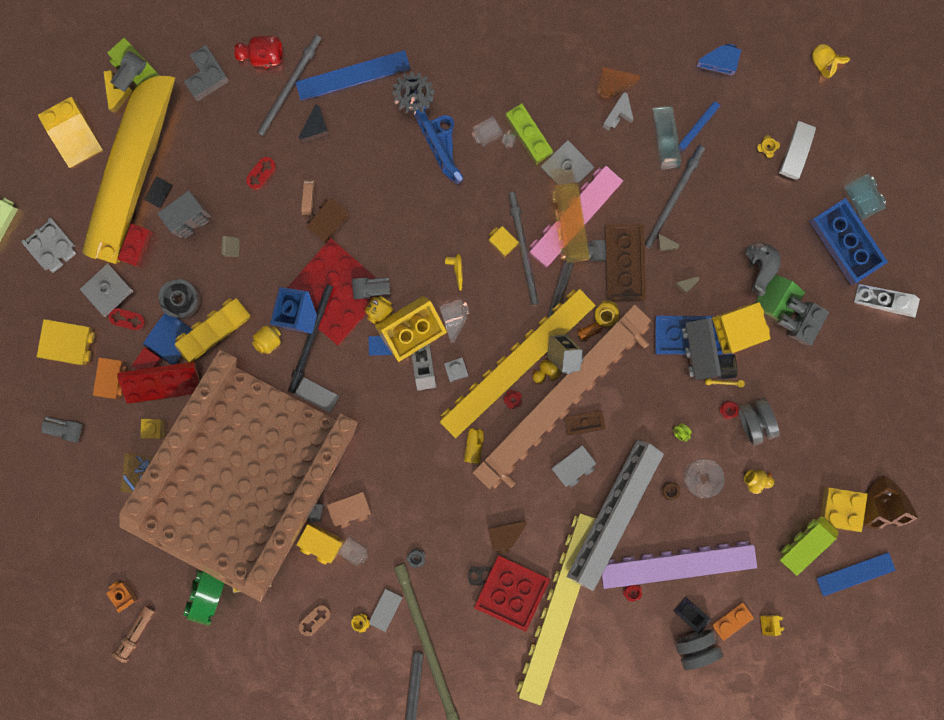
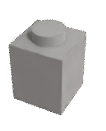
M463 358L444 363L450 382L468 377Z

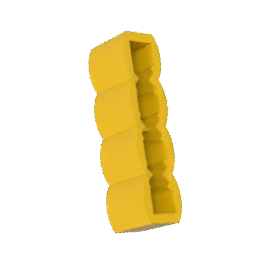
M237 298L234 300L228 299L222 304L223 308L218 312L216 310L212 311L206 316L207 320L205 322H197L191 327L192 331L187 335L183 333L175 339L177 341L175 348L187 363L195 361L250 319V314Z

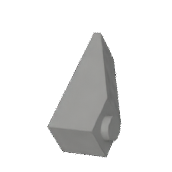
M429 343L411 354L417 391L436 388Z

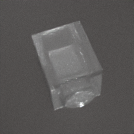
M494 116L473 127L474 133L472 136L477 144L481 143L482 147L503 136V132Z

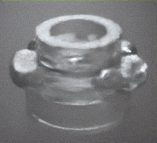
M509 130L508 133L504 132L502 144H505V148H513L516 133Z

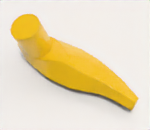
M459 254L456 257L446 256L445 264L454 265V272L460 291L462 290V258Z

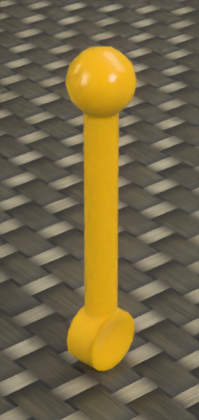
M711 378L705 379L706 385H737L740 388L745 385L743 380L736 382L712 380Z

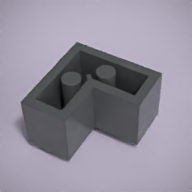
M206 45L190 54L200 71L184 82L197 101L229 82V79Z

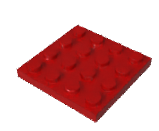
M331 238L287 287L309 292L315 311H317L326 284L334 286L318 329L337 346L340 345L366 315L365 308L373 297H379L378 295L365 299H353L352 279H376V277Z

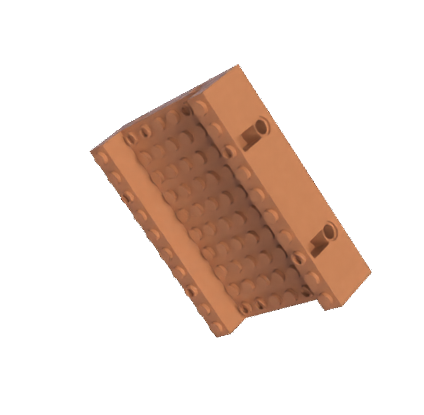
M219 350L120 511V528L261 602L351 442L358 422L343 414H340L337 420L323 414L236 368L237 358Z

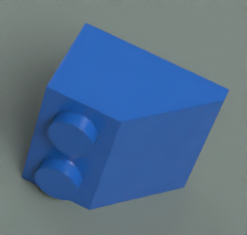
M279 287L270 324L287 330L312 334L317 314L309 292Z

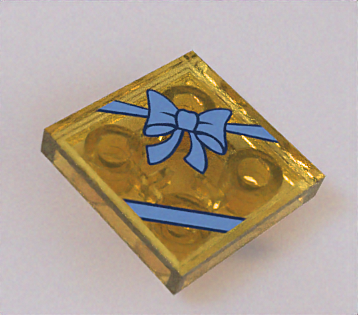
M125 453L120 492H133L154 456Z

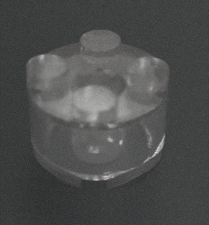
M708 459L692 461L686 467L683 474V483L686 489L691 494L700 498H709L717 495L722 490L725 482L722 468L716 462ZM707 474V482L703 481L701 483L702 479L700 478V476Z

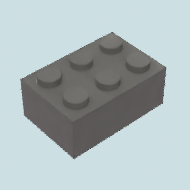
M187 191L157 213L169 231L179 238L189 237L194 233L193 229L206 225L209 222L208 218L211 217L199 198L190 191Z

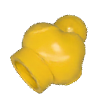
M549 359L543 360L539 365L540 370H533L532 378L537 384L543 383L546 375L554 381L561 376V371Z
M760 469L755 471L749 470L744 476V482L747 484L749 491L755 494L761 493L764 488L773 487L775 483L771 473L766 474L765 471Z

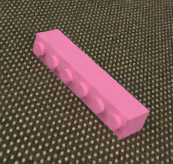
M607 166L603 169L599 168L593 174L595 179L591 183L586 182L580 189L582 193L579 197L574 196L567 204L569 208L565 212L560 211L555 217L556 223L553 226L549 224L542 232L544 236L541 240L536 239L529 248L532 250L529 254L545 268L554 261L622 184L623 180Z

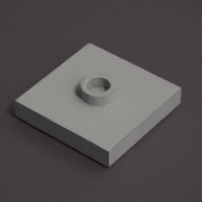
M566 141L540 168L568 194L594 169V166L569 141Z
M108 263L80 289L104 317L133 292L129 285Z

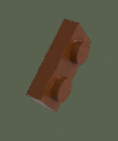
M602 410L564 417L567 436L606 429Z

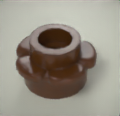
M666 482L661 489V493L665 496L666 500L671 501L679 497L680 487L677 483Z

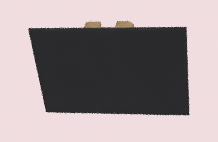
M156 176L144 200L160 208L172 184Z

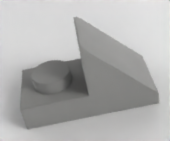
M626 92L622 94L602 126L608 131L611 127L615 128L620 121L618 116H621L630 123L633 122L631 106Z

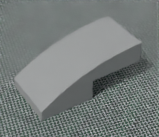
M304 377L294 393L330 413L339 398V395Z

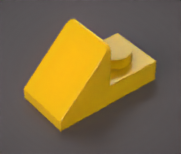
M110 70L104 71L108 107L114 113L119 110L132 93V90L128 87L123 92L111 84L110 81L115 74Z

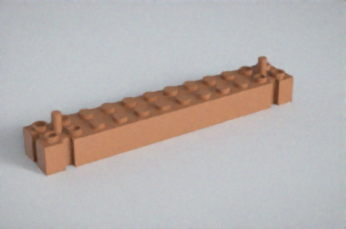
M633 305L584 355L580 371L566 374L473 471V474L489 489L491 487L495 489L502 481L512 488L516 482L509 474L516 468L514 463L518 459L522 461L530 453L528 449L532 445L536 447L542 441L541 435L545 431L549 433L557 425L555 421L559 417L563 419L570 411L568 407L572 403L576 405L584 397L582 393L585 389L589 391L597 383L595 379L598 376L603 377L610 370L608 365L611 362L616 363L624 355L622 351L625 348L627 350L630 349L636 342L644 349L650 344L642 335L651 327L649 325L651 320L636 305Z

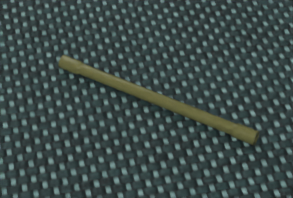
M405 564L395 566L396 576L405 595L445 709L447 720H459L410 584Z

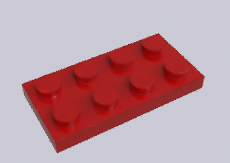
M195 362L117 373V379L127 404L192 395L200 383Z

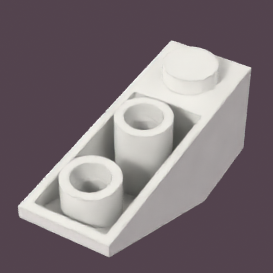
M859 284L854 303L895 314L915 317L920 299L913 294Z

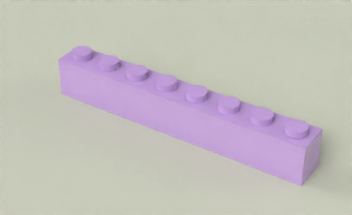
M748 541L737 542V546H729V543L719 544L718 548L710 549V546L699 547V551L691 552V549H682L678 554H672V551L661 552V556L653 557V554L641 555V559H634V556L622 558L623 561L615 562V559H610L601 575L602 587L607 589L757 568L755 548Z

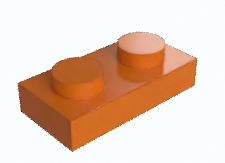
M741 602L711 625L724 641L753 620L754 617L744 603Z

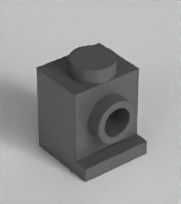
M316 502L306 521L321 523L325 504Z

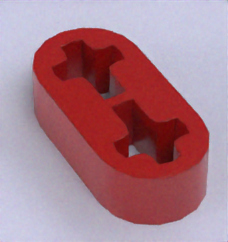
M270 157L261 158L247 175L246 183L251 189L258 190L262 188L275 172L276 164ZM270 161V166L272 168L270 170L266 169L262 173L261 171L264 169V166L262 164L264 162L269 163ZM259 174H261V176L258 178V181L260 183L258 185H251V178H256Z
M119 308L113 309L108 316L111 324L131 330H142L146 324L143 315ZM120 312V316L126 317L125 321L118 320L116 322V319L113 318L114 314L117 315ZM138 317L141 324L134 327V323L129 322V318L136 319Z

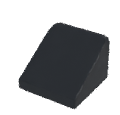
M719 355L721 376H718V379L736 378L738 374L736 355Z

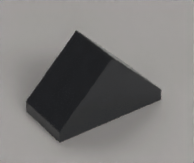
M315 104L298 137L301 142H307L329 134L321 108L317 104Z
M687 597L674 610L698 634L712 620Z

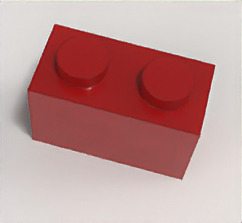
M131 223L118 260L140 268L153 232Z

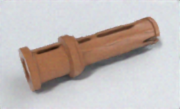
M148 606L143 607L128 634L120 639V645L116 651L112 652L111 655L123 663L128 661L127 657L130 652L136 648L137 639L155 613L153 609Z

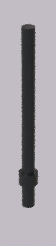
M326 284L316 311L317 317L313 333H308L296 369H293L291 374L292 380L288 388L290 393H295L299 380L303 378V369L333 290V285Z

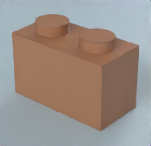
M365 491L327 504L334 527L339 525L340 529L351 525L350 521L355 519L358 522L369 519L368 515L372 513Z

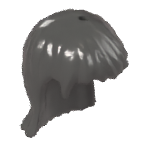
M756 242L747 246L744 252L750 258V268L755 263L759 267V273L752 286V291L759 296H764L767 285L780 268L781 257L778 250L773 246L763 242Z

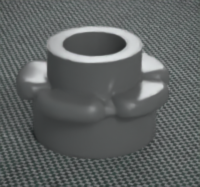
M413 549L407 555V562L413 568L421 567L425 563V553L418 549Z

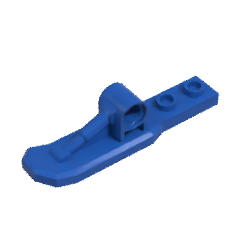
M423 107L422 113L419 109L416 110L414 116L441 171L451 181L457 184L462 182L463 175L453 161L452 133L454 120L448 115H443L430 121L425 113L426 107ZM447 123L450 128L443 129L440 124Z

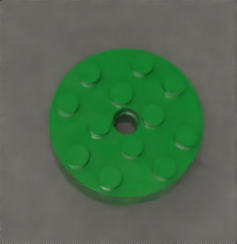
M196 569V579H193L190 587V602H186L183 616L186 617V620L209 626L212 620L210 617L214 616L224 582L204 571Z

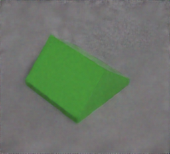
M775 275L767 285L764 296H758L755 303L760 302L764 313L778 321V319L781 320L780 315L782 313L789 317L794 313V310L786 307L787 302L790 303L788 301L789 298L794 296L801 301L805 292L793 281Z

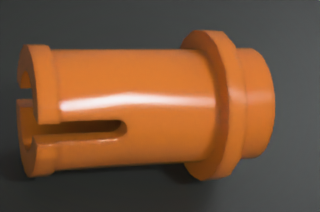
M595 321L584 328L580 327L577 335L581 341H588V338L601 333L602 329Z

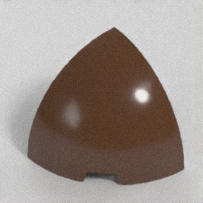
M885 475L878 479L868 492L863 521L864 526L884 529V526L887 524H895L896 527L918 519L915 509L907 496Z

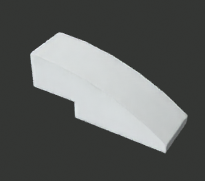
M800 121L797 122L779 171L780 174L795 180L800 178L816 127Z

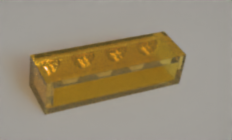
M578 182L556 185L554 191H551L553 203L556 202L557 210H554L556 222L560 223V229H557L558 239L563 242V248H560L561 259L565 260L566 264L589 261L590 256Z

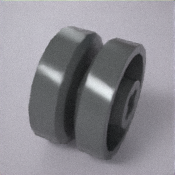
M765 397L755 400L753 407L749 403L738 407L742 426L752 446L763 443L764 436L768 440L779 437L777 421Z
M714 629L703 630L700 634L697 632L690 634L674 643L677 653L685 654L680 659L684 670H692L709 665L724 656L721 647L713 645L718 640Z

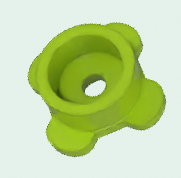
M680 423L672 429L677 439L685 442L691 439L692 431L686 425Z

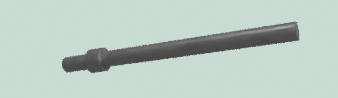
M315 34L309 46H306L303 50V56L259 127L258 134L264 136L307 62L315 55V49L322 39L320 36Z
M699 145L693 157L689 158L686 164L687 168L648 236L645 247L651 249L691 174L699 166V160L705 151L703 146Z
M516 192L508 193L511 205L510 214L514 219L531 305L539 304L520 215L522 214L521 206H518Z

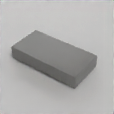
M385 589L370 619V625L386 632L403 597Z

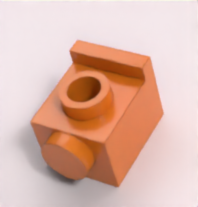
M125 581L122 583L115 582L108 587L110 591L106 593L118 613L138 600ZM118 592L122 594V599H118L116 596Z

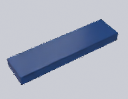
M889 552L816 577V581L824 597L896 570Z

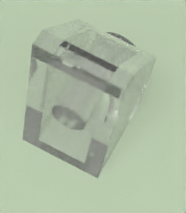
M462 299L440 306L451 344L455 343L467 320L466 314H470L467 302L463 303Z

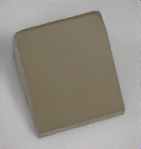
M662 235L657 236L659 251L677 250L679 248L678 243Z
M222 237L223 256L239 257V238Z
M694 277L679 281L674 285L683 294H686L699 281V278Z

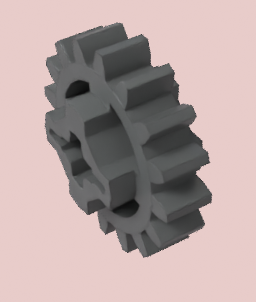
M411 72L410 76L404 73L403 79L397 78V84L393 85L395 91H392V97H396L394 99L395 104L400 103V110L406 108V113L412 110L413 114H416V110L419 109L422 113L423 107H430L429 102H433L434 97L431 95H434V89H430L432 82L427 83V76L422 79L421 73L414 76V73ZM423 88L426 91V96L422 93ZM401 89L403 90L402 92L404 93V97H403V98L401 97V94H400Z

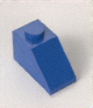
M734 44L722 45L700 58L697 62V67L734 75L737 70L741 49H738Z

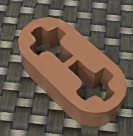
M304 179L302 215H312L314 179Z
M322 604L312 610L299 624L301 634L304 636L314 634L329 619L331 615L329 607ZM320 609L322 611L325 609L326 618L320 617L316 620L315 617L319 614L317 610ZM313 620L315 623L311 626L312 631H304L305 625L303 623L309 624Z

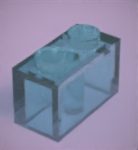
M869 174L844 186L861 220L886 208V200L877 191V183Z

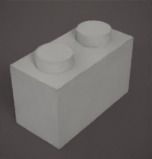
M581 445L551 469L565 487L568 485L573 487L580 481L578 478L582 474L587 476L595 470L593 466L596 465V462Z

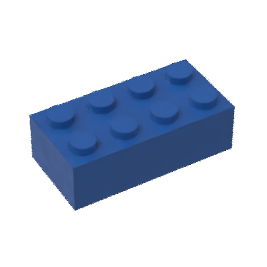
M846 198L809 221L851 285L856 284L888 263Z

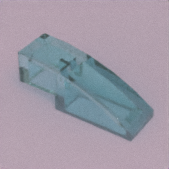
M673 107L653 108L661 170L678 168L681 164Z

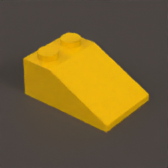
M73 97L38 114L46 132L69 168L103 151L78 102Z

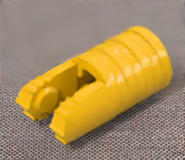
M469 429L464 462L480 464L485 434L482 429Z

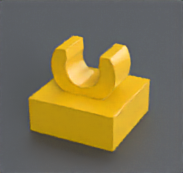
M778 615L760 616L762 635H781L784 627H780L779 620H783V617Z

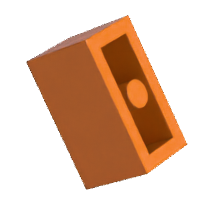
M99 358L93 396L120 399L123 393L117 379V373L127 371L126 362Z

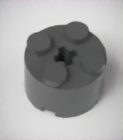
M175 279L165 283L160 289L159 303L162 310L169 316L178 319L189 318L197 312L200 306L201 295L198 289L188 281ZM182 296L183 301L178 302L176 297Z

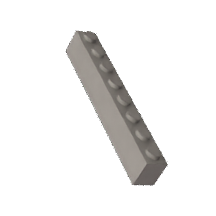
M636 441L566 577L594 591L664 453L649 443Z

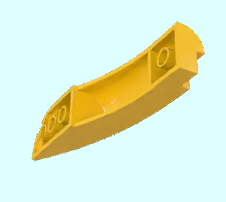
M155 76L139 84L130 96L103 173L82 253L90 258H98L114 264L120 262L118 257L127 236L154 151H156L175 77Z

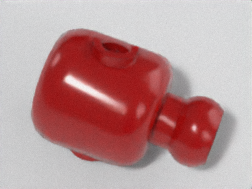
M254 36L250 39L249 45L244 43L235 44V58L239 61L249 58L252 66H263L264 69L270 66H277L282 61L281 40L277 36Z

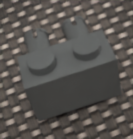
M791 296L788 300L790 303L787 302L786 307L799 314L794 320L785 313H782L780 315L781 320L778 319L777 324L790 330L787 334L789 337L801 344L812 346L829 311L813 302L803 303L794 296Z

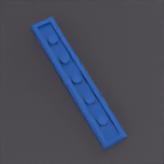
M403 50L296 81L300 100L304 101L411 69L406 51Z

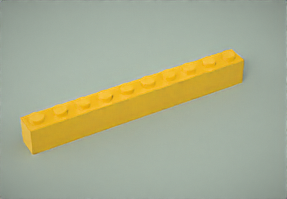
M581 289L578 291L572 290L566 296L568 300L563 305L559 303L552 309L554 314L551 317L545 316L538 323L540 327L536 331L531 329L524 336L526 340L522 344L518 342L510 349L512 354L507 358L504 355L496 363L498 367L494 371L489 369L482 376L484 380L480 384L475 382L468 389L470 393L466 397L462 395L454 402L457 406L453 410L448 408L441 415L443 419L440 423L455 439L548 351L549 336L565 335L596 306Z

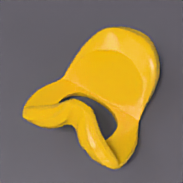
M825 44L817 45L812 53L814 64L825 78L833 76L838 63L845 64L850 60L848 56L837 55L830 46ZM832 63L830 71L826 70V68Z

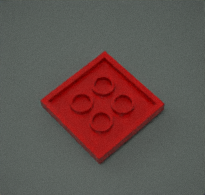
M497 555L474 604V609L526 632L550 582V578Z

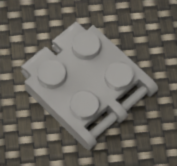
M49 217L43 226L39 229L36 228L30 237L26 240L23 239L21 242L44 270L47 271L49 269L54 273L64 265L60 260L61 258L67 262L77 253L73 249L75 247L74 243L58 224Z

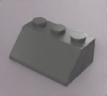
M712 318L684 323L681 332L683 339H686L687 342L685 355L686 358L690 359V366H688L689 377H693L694 381L721 376Z

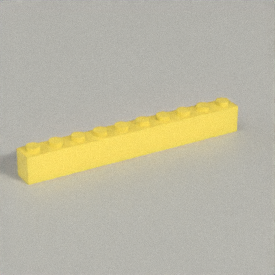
M579 513L578 516L573 518L571 527H574L572 535L568 534L565 545L568 547L566 553L562 552L559 563L562 565L560 571L556 570L553 582L556 583L554 589L549 590L547 596L549 604L547 608H543L541 614L543 622L541 626H537L534 636L537 637L535 645L531 644L528 654L531 658L529 663L526 662L522 673L525 676L523 681H519L516 692H519L518 697L520 699L538 705L542 704L581 586L566 576L596 520L594 517Z

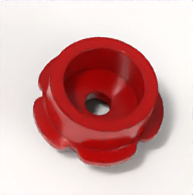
M514 390L507 392V395L504 396V403L507 404L508 408L515 409V407L521 406V393Z
M730 400L723 402V405L720 407V413L723 414L725 419L735 418L738 415L737 403Z
M638 584L626 586V589L623 590V595L628 601L635 602L642 597V588Z

